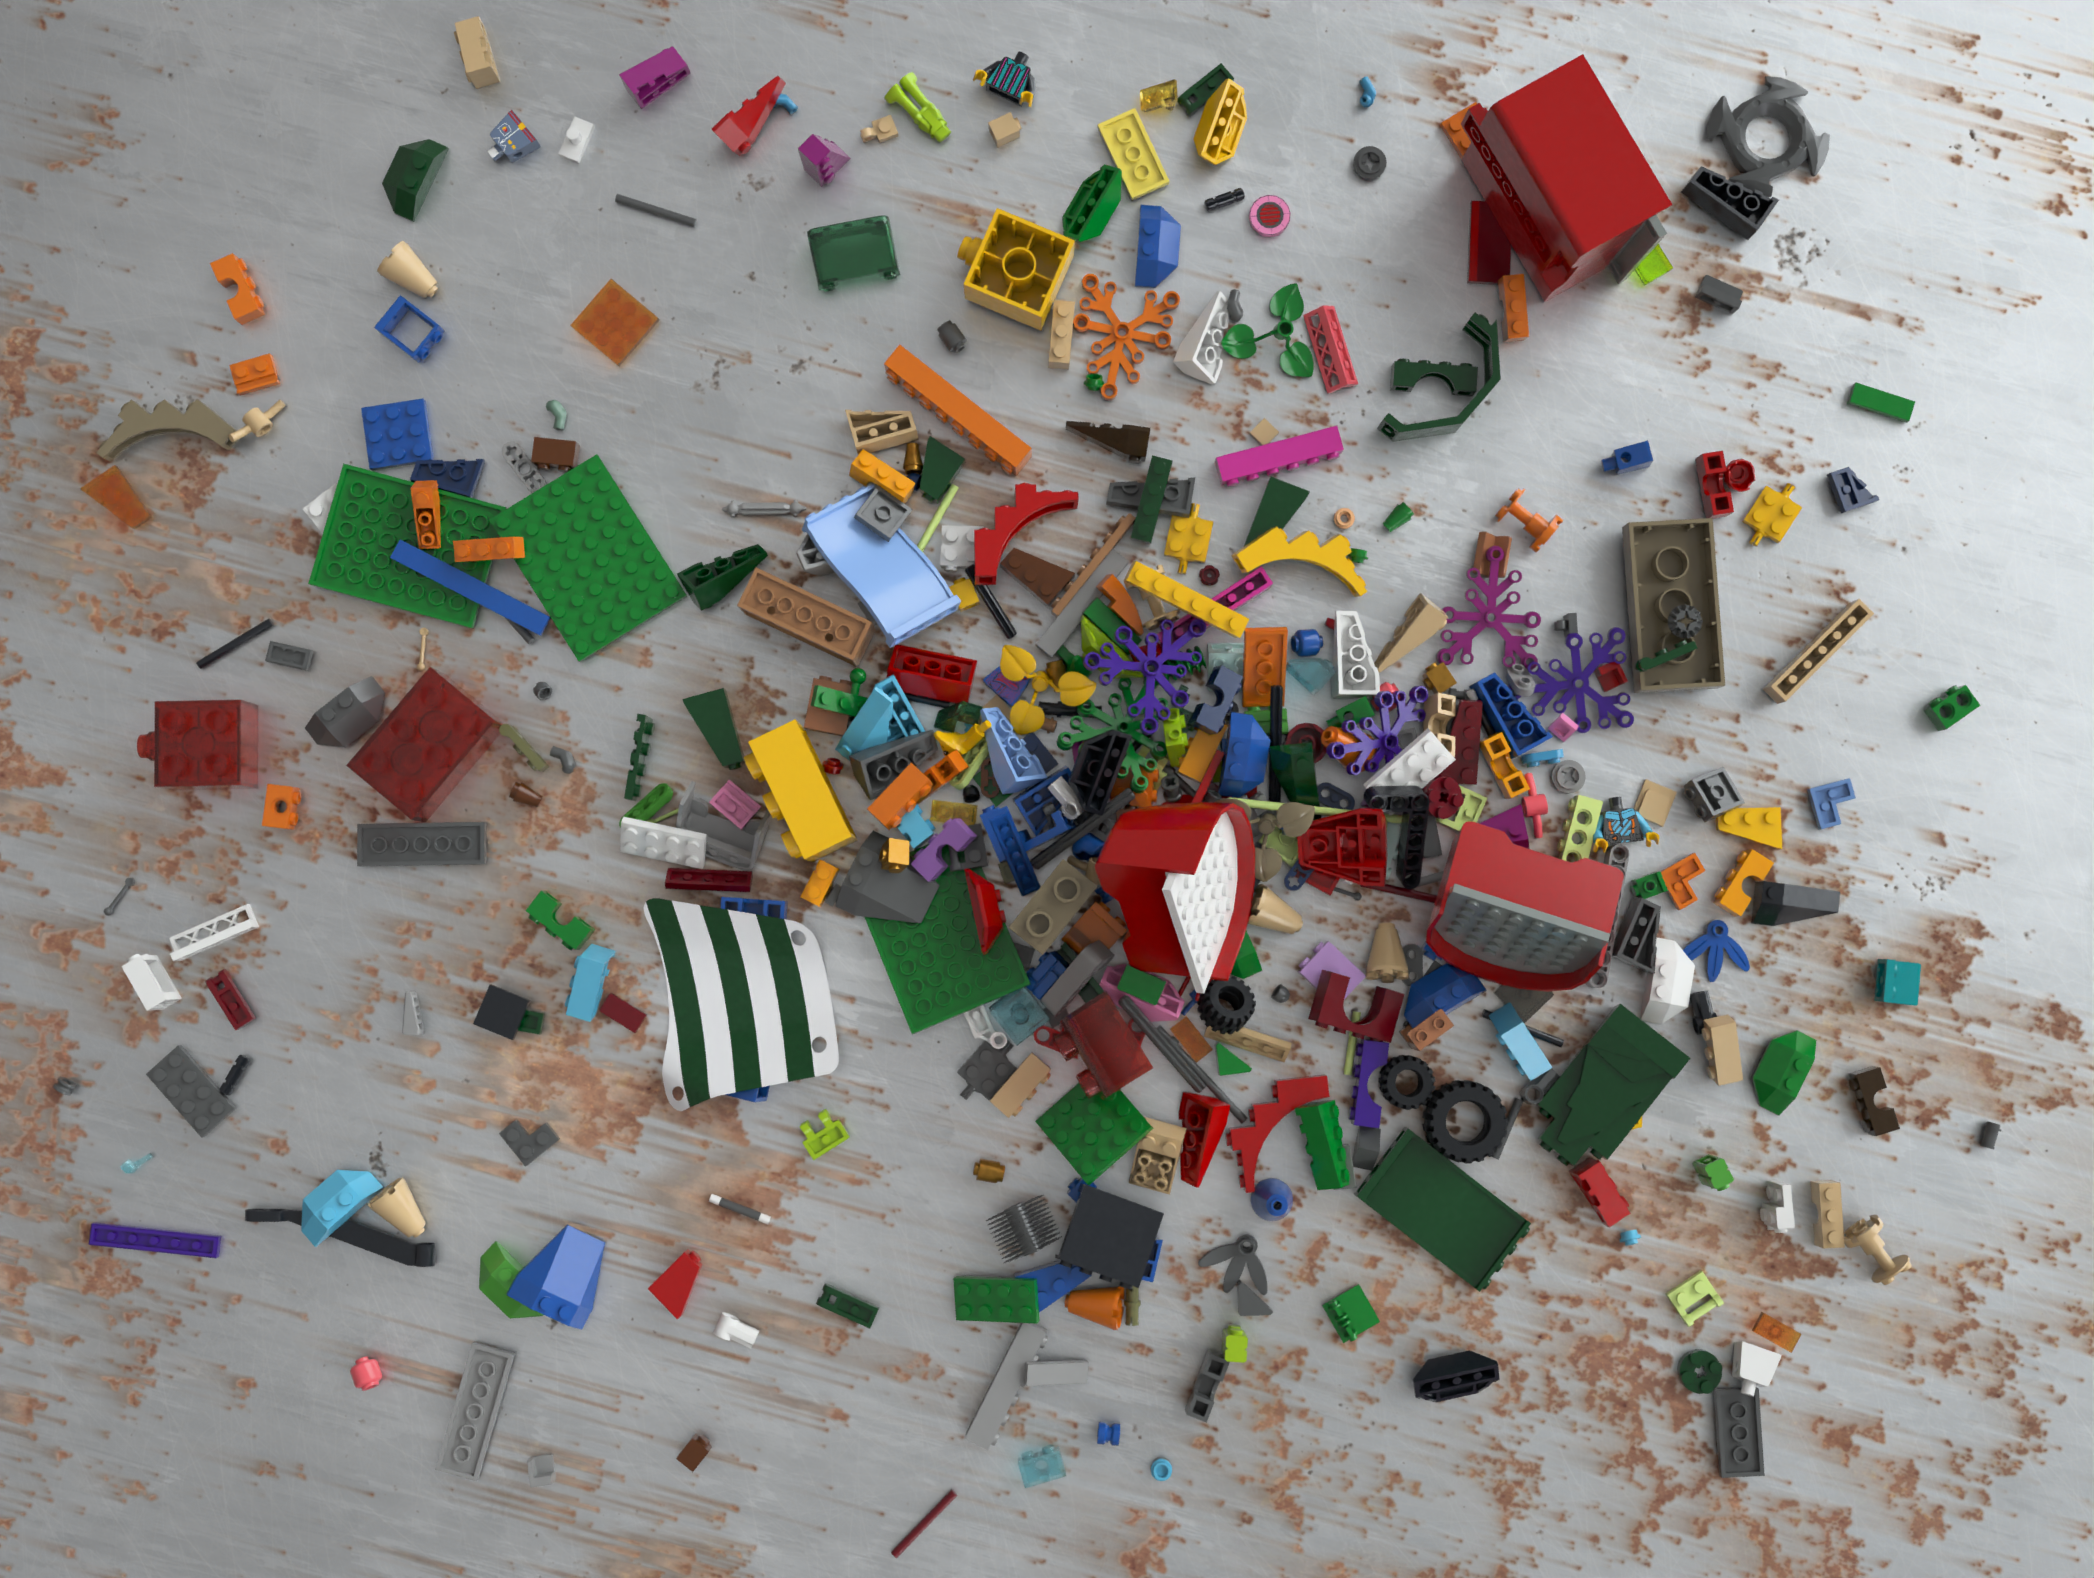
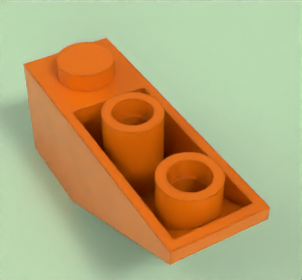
M437 480L415 481L410 489L419 549L441 548L440 498Z

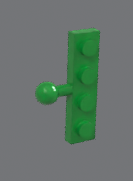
M855 668L850 672V680L852 682L850 693L815 685L811 706L856 717L868 699L858 696L860 685L866 680V672L861 668Z

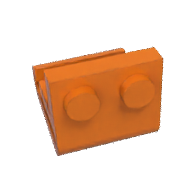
M1095 901L1061 940L1064 943L1066 942L1078 955L1085 947L1098 940L1110 949L1127 931L1124 928L1126 923L1118 916L1114 919L1108 913L1111 909L1102 901L1099 904Z

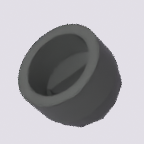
M538 682L533 688V692L539 700H546L551 696L552 688L545 682Z
M1282 984L1278 985L1271 995V998L1279 1003L1286 1002L1290 997L1289 990Z

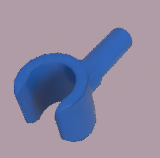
M1195 989L1189 993L1192 1000L1181 1012L1184 1016L1198 1002L1195 1000Z

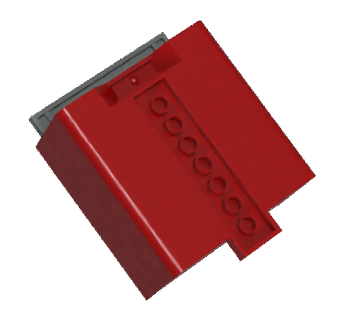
M1583 54L1497 101L1490 107L1489 111L1483 108L1480 103L1468 109L1461 122V126L1471 143L1461 161L1544 302L1607 267L1617 283L1620 284L1631 275L1667 234L1656 214L1671 207L1672 203Z

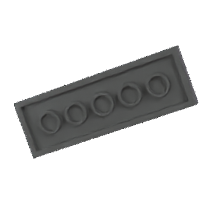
M486 822L357 824V866L487 864Z

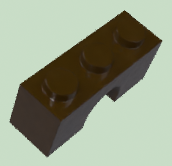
M1871 1066L1849 1073V1086L1855 1092L1857 1098L1855 1104L1858 1111L1862 1114V1126L1868 1135L1879 1136L1900 1129L1894 1108L1883 1107L1878 1109L1874 1104L1876 1092L1887 1088L1881 1067Z

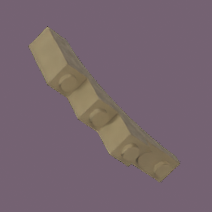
M131 399L122 406L121 412L118 414L124 421L114 428L113 434L109 439L101 443L100 449L96 453L112 462L125 449L136 442L164 433L199 435L216 442L229 451L238 440L231 442L228 435L237 430L198 399L187 406L185 413H182L173 404L164 399L154 407L152 414Z

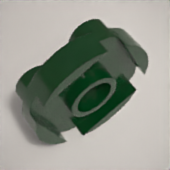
M1696 1349L1690 1353L1687 1352L1678 1362L1677 1372L1681 1383L1691 1392L1710 1394L1719 1385L1722 1378L1723 1368L1721 1363L1713 1354L1706 1350ZM1703 1366L1704 1374L1696 1377L1695 1369H1700Z

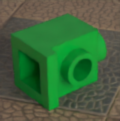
M1660 871L1631 880L1633 884L1631 886L1632 893L1638 898L1647 899L1668 891ZM1648 882H1650V885L1652 887L1651 890H1648L1646 888V884Z

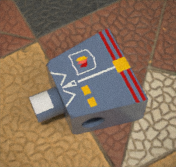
M511 110L490 132V136L496 144L487 152L494 161L505 154L512 163L539 149L541 146L523 122Z

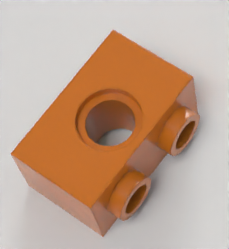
M267 784L262 826L294 830V826L298 823V813L296 812L297 805L301 801L300 788ZM282 802L286 803V810L284 812H281L279 809Z

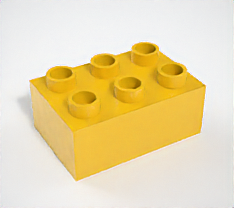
M796 719L748 742L753 752L744 756L745 763L754 780L758 779L760 783L766 780L771 789L770 792L762 795V798L772 818H776L778 821L785 818L790 830L782 833L781 838L791 857L795 856L798 859L803 856L805 860L815 862L858 841L805 728Z

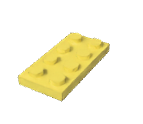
M1135 108L1097 125L1116 168L1122 171V181L1131 201L1169 185L1170 181Z

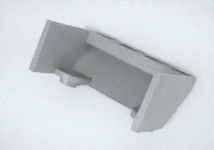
M692 781L679 804L676 828L707 834L705 857L743 871L752 870L768 831L771 816L768 809L762 820H749L746 827L741 831L731 821L708 813L707 803L701 798L694 797L696 782Z

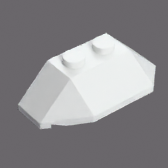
M1656 937L1655 974L1647 973L1640 1019L1642 1021L1663 1024L1688 1008L1695 965L1676 941Z

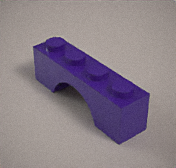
M1361 1039V1042L1357 1043L1356 1056H1359L1358 1065H1354L1353 1077H1356V1085L1352 1086L1351 1098H1354L1353 1107L1349 1108L1348 1119L1351 1120L1353 1125L1373 1128L1380 1127L1382 1107L1371 1099L1367 1083L1375 1069L1387 1065L1389 1043Z

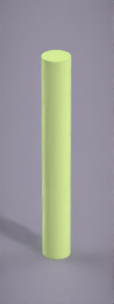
M1353 1011L1351 1022L1359 1021L1361 1012ZM1351 1031L1349 1032L1343 1073L1345 1075H1352L1357 1038L1351 1036Z

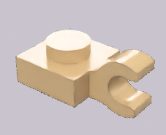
M891 115L872 121L873 128L868 127L860 130L863 143L875 138L878 139L879 143L898 137V131Z

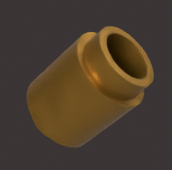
M980 1159L979 1163L975 1162L973 1175H976V1180L991 1183L1003 1181L1005 1165L985 1159Z

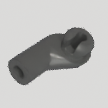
M1236 289L1230 291L1227 304L1230 319L1234 322L1240 321L1243 317V309L1239 303L1240 291Z

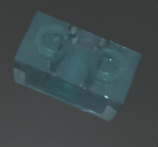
M1048 1445L1043 1447L1040 1452L1033 1453V1451H1028L1021 1454V1457L1018 1458V1466L1025 1488L1066 1476V1469L1059 1446ZM1043 1460L1048 1465L1045 1469H1038L1035 1464Z

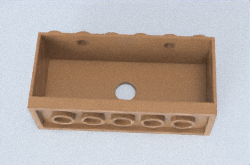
M755 568L737 604L745 615L857 668L876 631L871 621L759 568Z

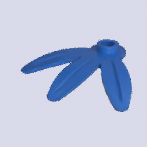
M1721 920L1710 922L1707 926V934L1697 938L1683 950L1692 961L1710 946L1707 959V974L1710 982H1714L1721 971L1723 948L1739 968L1746 972L1750 969L1744 950L1735 940L1728 936V927ZM1717 926L1721 928L1720 934L1715 932Z

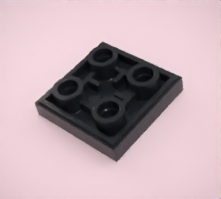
M490 984L473 1024L514 1040L531 1000Z

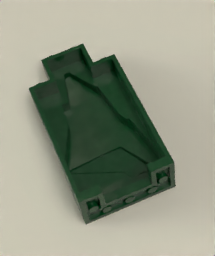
M1622 1004L1616 1005L1560 1074L1556 1082L1545 1093L1542 1101L1536 1104L1540 1108L1538 1110L1540 1114L1547 1119L1549 1117L1553 1118L1537 1138L1541 1141L1539 1145L1549 1153L1552 1150L1559 1155L1557 1159L1565 1166H1568V1164L1574 1166L1588 1148L1592 1149L1590 1153L1597 1159L1601 1160L1603 1158L1608 1160L1670 1080L1679 1074L1691 1058Z

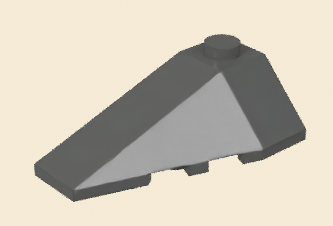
M928 730L864 749L850 755L849 759L856 780L868 799L873 800L879 797L910 763L920 766L938 750L934 731Z

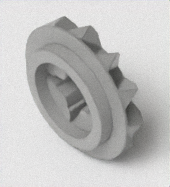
M1573 760L1561 761L1554 767L1551 774L1552 784L1555 785L1558 791L1566 794L1580 790L1586 779L1583 767ZM1570 771H1572L1571 778H1573L1574 781L1569 780L1563 783L1565 779L1563 773H1569Z

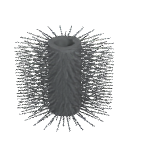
M1044 1195L1015 1204L1005 1209L1004 1212L985 1220L989 1221L1006 1214L988 1224L992 1225L1006 1218L1008 1219L989 1229L991 1230L1006 1224V1226L990 1233L993 1234L1003 1229L1005 1230L995 1235V1238L1011 1232L995 1241L999 1242V1240L1009 1238L996 1245L997 1247L1009 1243L1003 1246L1002 1249H999V1251L1007 1249L1001 1253L1002 1255L1011 1251L1010 1254L1004 1257L1005 1259L1015 1255L1008 1259V1261L1006 1260L1005 1263L1020 1257L1022 1258L1023 1255L1027 1256L1044 1248V1246L1050 1245V1243L1062 1238L1061 1236L1052 1239L1056 1234H1060L1059 1232L1051 1234L1057 1230L1056 1228L1047 1232L1048 1229L1056 1224L1043 1228V1226L1053 1222L1051 1220L1044 1224L1042 1223L1052 1216L1038 1220L1050 1212L1034 1217V1215L1040 1214L1047 1208L1029 1215L1030 1212L1036 1211V1209L1048 1204H1041L1029 1209L1044 1201L1045 1199L1033 1204L1031 1203Z

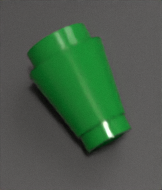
M1402 502L1400 505H1396L1382 524L1391 533L1410 521L1414 513Z

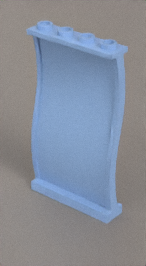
M872 484L868 487L863 486L851 496L846 495L834 505L828 504L822 511L816 514H809L805 518L802 531L808 533L829 566L868 609L885 635V642L891 648L957 611L961 600L957 595H953L935 566L900 528L891 540L887 542L854 518L855 514L875 490V486Z

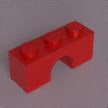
M1723 450L1701 454L1695 459L1705 517L1713 519L1727 517L1734 512L1731 492H1726L1723 485V474L1727 471Z

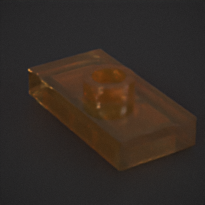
M1761 1312L1752 1329L1753 1332L1791 1353L1801 1336V1333Z

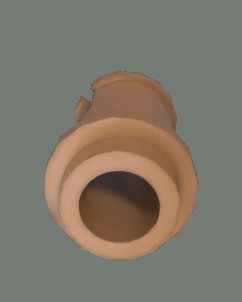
M1045 717L1044 724L1040 729L1046 730L1047 733H1054L1057 721L1053 717L1051 719Z

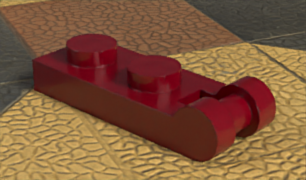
M226 969L218 972L216 977H210L205 981L235 1030L241 1029L256 1019ZM223 982L225 987L220 990L219 984Z

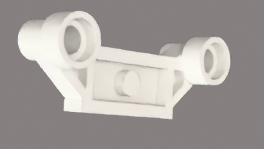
M984 1005L964 1013L975 1039L979 1037L991 1043L996 1049H1001L1006 1045V1035L1003 1032L994 1030ZM996 1036L1002 1037L1003 1042L1001 1044L995 1043Z

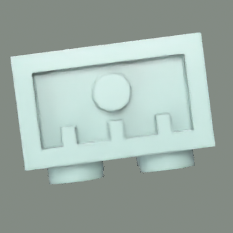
M1207 643L1208 679L1213 668L1220 665L1243 676L1244 643Z

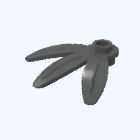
M1251 1235L1240 1236L1236 1244L1217 1247L1209 1251L1198 1261L1200 1267H1207L1234 1257L1224 1277L1223 1291L1225 1293L1230 1292L1236 1285L1247 1262L1250 1276L1258 1291L1262 1295H1266L1268 1292L1264 1267L1255 1254L1258 1243ZM1250 1242L1251 1245L1249 1247H1245L1243 1243Z

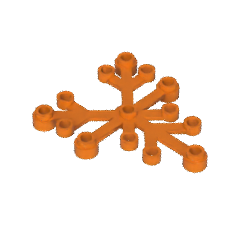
M1087 274L1082 279V287L1085 291L1091 292L1096 301L1084 297L1080 300V308L1083 311L1092 309L1104 312L1112 325L1090 321L1086 314L1081 313L1074 317L1073 326L1078 332L1093 330L1110 334L1101 341H1096L1092 344L1091 352L1094 355L1102 354L1104 348L1116 342L1114 350L1096 361L1089 362L1087 365V372L1089 374H1097L1100 368L1111 362L1107 383L1101 387L1102 398L1111 401L1117 396L1118 390L1115 382L1119 363L1125 370L1129 383L1136 384L1140 379L1139 372L1134 370L1122 352L1123 345L1125 344L1132 355V361L1135 364L1143 362L1144 353L1137 348L1132 339L1153 343L1159 349L1168 348L1171 343V336L1168 332L1160 331L1154 335L1134 329L1147 321L1161 324L1165 329L1170 328L1173 324L1172 316L1158 314L1166 309L1173 310L1177 308L1180 297L1178 293L1169 291L1164 295L1163 301L1153 307L1157 300V293L1149 290L1145 293L1143 314L1129 323L1120 322L1111 308L1112 298L1117 290L1116 284L1111 281L1107 282L1104 286L1105 296H1103L1098 288L1099 280L1097 276ZM1091 281L1094 283V286L1088 287L1086 283ZM1113 286L1114 290L1109 292L1106 288ZM1149 294L1154 295L1155 299L1149 300L1147 296ZM1173 299L1175 303L1170 305L1167 300ZM1084 301H1087L1090 305L1088 307H1084L1082 303ZM1166 318L1171 321L1168 325L1163 323V320ZM1078 322H1085V326L1079 327ZM1124 330L1126 334L1124 336H1120L1118 334V331ZM1161 338L1166 340V343L1163 345L1159 343ZM1099 345L1101 350L1095 351L1093 349L1094 346ZM1140 354L1142 358L1140 360H1136L1134 358V355ZM1095 365L1097 370L1090 371L1089 367ZM1136 374L1137 379L1131 380L1130 375ZM1110 389L1112 390L1113 394L1111 396H1107L1105 394V391Z

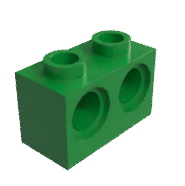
M1954 685L1945 691L1947 695L1942 698L1937 697L1928 703L1930 707L1925 709L1924 712L1938 731L1948 729L1980 706L1966 685L1959 687ZM1957 696H1960L1962 699L1961 705L1956 701ZM1941 707L1945 710L1944 717L1939 712Z

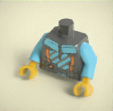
M1621 797L1609 798L1610 811L1600 812L1596 832L1593 835V842L1595 843L1593 846L1594 852H1597L1598 847H1601L1603 853H1605L1608 845L1643 841L1644 838H1646L1647 847H1651L1650 840H1654L1657 845L1659 844V835L1652 831L1639 812L1635 811L1634 808L1623 809Z

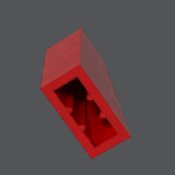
M688 1249L648 1288L677 1320L686 1309L703 1265L700 1262V1256L692 1250L690 1252Z

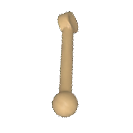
M421 628L419 631L422 635L419 664H417V670L419 671L425 669L423 664L426 636L429 634L426 628Z

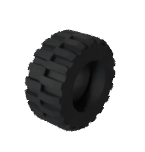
M1455 1080L1452 1083L1441 1085V1089L1435 1090L1431 1094L1433 1097L1427 1100L1425 1104L1427 1108L1426 1112L1423 1111L1422 1116L1425 1123L1422 1125L1423 1130L1427 1134L1426 1138L1433 1145L1434 1149L1453 1161L1466 1164L1473 1161H1484L1486 1156L1491 1157L1495 1154L1494 1150L1496 1148L1500 1149L1503 1144L1501 1140L1503 1137L1506 1138L1508 1132L1505 1131V1126L1508 1125V1118H1505L1507 1111L1505 1106L1501 1104L1502 1100L1493 1093V1090L1473 1081ZM1458 1102H1472L1483 1113V1128L1479 1135L1471 1141H1458L1447 1130L1446 1118L1448 1112Z

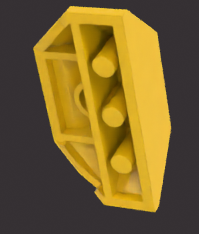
M1229 78L1225 79L1207 100L1193 138L1198 156L1213 165H1217L1234 156L1247 120L1246 104L1243 97L1244 88Z

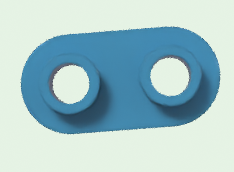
M1563 749L1521 755L1522 764H1527V768L1540 766L1539 762L1547 761L1548 764L1559 763L1560 758H1564Z

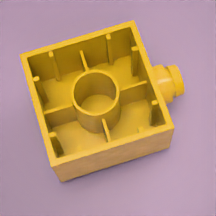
M997 208L984 238L975 237L973 240V238L965 236L958 250L957 258L965 260V265L971 267L963 284L965 299L1042 331L1074 257L1075 240Z

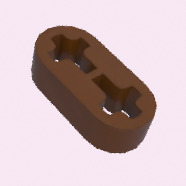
M988 758L981 765V792L983 796L991 799L999 794L1000 788L994 774L993 777H989V772L985 769V766H988L989 762H991L990 758ZM989 780H992L993 787H996V791H993L992 795H989L988 791L984 790V787H988Z

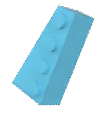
M918 805L911 812H907L897 826L914 850L921 847L935 835L933 830L936 829L929 819L924 821L920 815L923 811Z

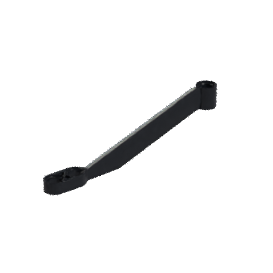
M246 1209L245 1221H290L301 1226L302 1210ZM349 1219L330 1235L332 1238L407 1266H435V1243H411Z

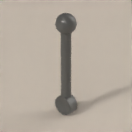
M127 878L125 880V886L123 887V889L120 891V893L117 895V897L114 899L111 905L104 909L105 915L109 916L112 914V909L115 907V905L127 891L129 886H133L135 884V880L133 878Z
M1337 887L1333 890L1354 897L1357 901L1362 898L1359 892L1352 893Z

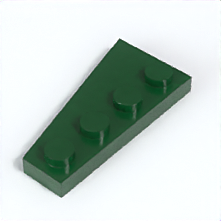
M637 714L636 721L640 722V728L634 732L633 738L637 747L631 752L630 765L633 766V770L628 771L624 799L636 801L637 797L641 796L642 785H640L641 776H645V756L649 755L651 744L648 743L649 736L653 735L655 723H652L653 719L643 714Z

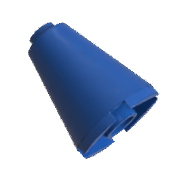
M1268 1178L1261 1180L1255 1186V1192H1251L1250 1201L1254 1212L1260 1218L1267 1221H1278L1290 1212L1293 1205V1194L1289 1186L1283 1181Z

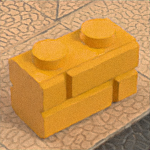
M819 859L816 870L813 871L800 897L821 907L840 869Z

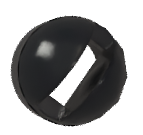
M970 785V787L966 786L963 789L964 801L973 803L980 799V793L976 786Z

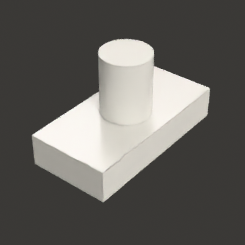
M574 116L558 153L559 156L579 164L594 131V124Z

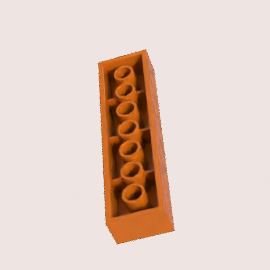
M900 344L884 363L885 373L888 375L887 379L891 383L901 385L904 388L903 391L909 397L913 398L915 396L919 399V404L927 411L933 410L938 420L944 424L948 422L952 425V430L957 435L966 436L971 446L975 449L980 447L986 452L984 455L992 462H995V460L1002 465L1001 469L1007 474L1011 475L1013 473L1017 476L1032 458V448Z

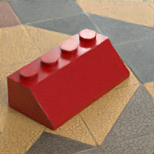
M897 644L894 647L888 666L887 678L894 674L904 693L968 705L977 660Z

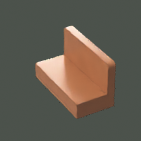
M1479 532L1473 568H1477L1480 571L1481 577L1489 578L1490 562L1486 558L1487 549L1491 546H1499L1504 551V557L1499 562L1498 578H1505L1512 541L1511 537L1494 536L1487 532ZM1494 550L1492 556L1498 558L1499 552Z

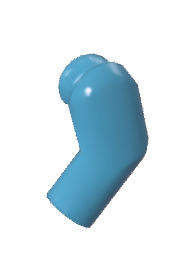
M1366 76L1359 81L1364 90L1362 97H1360V104L1363 107L1371 106L1377 94L1369 77Z
M780 94L773 107L782 105L790 114L795 113L798 109L797 105L786 94Z

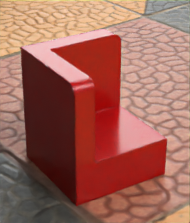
M1616 662L1607 663L1594 670L1604 692L1628 682L1620 664Z

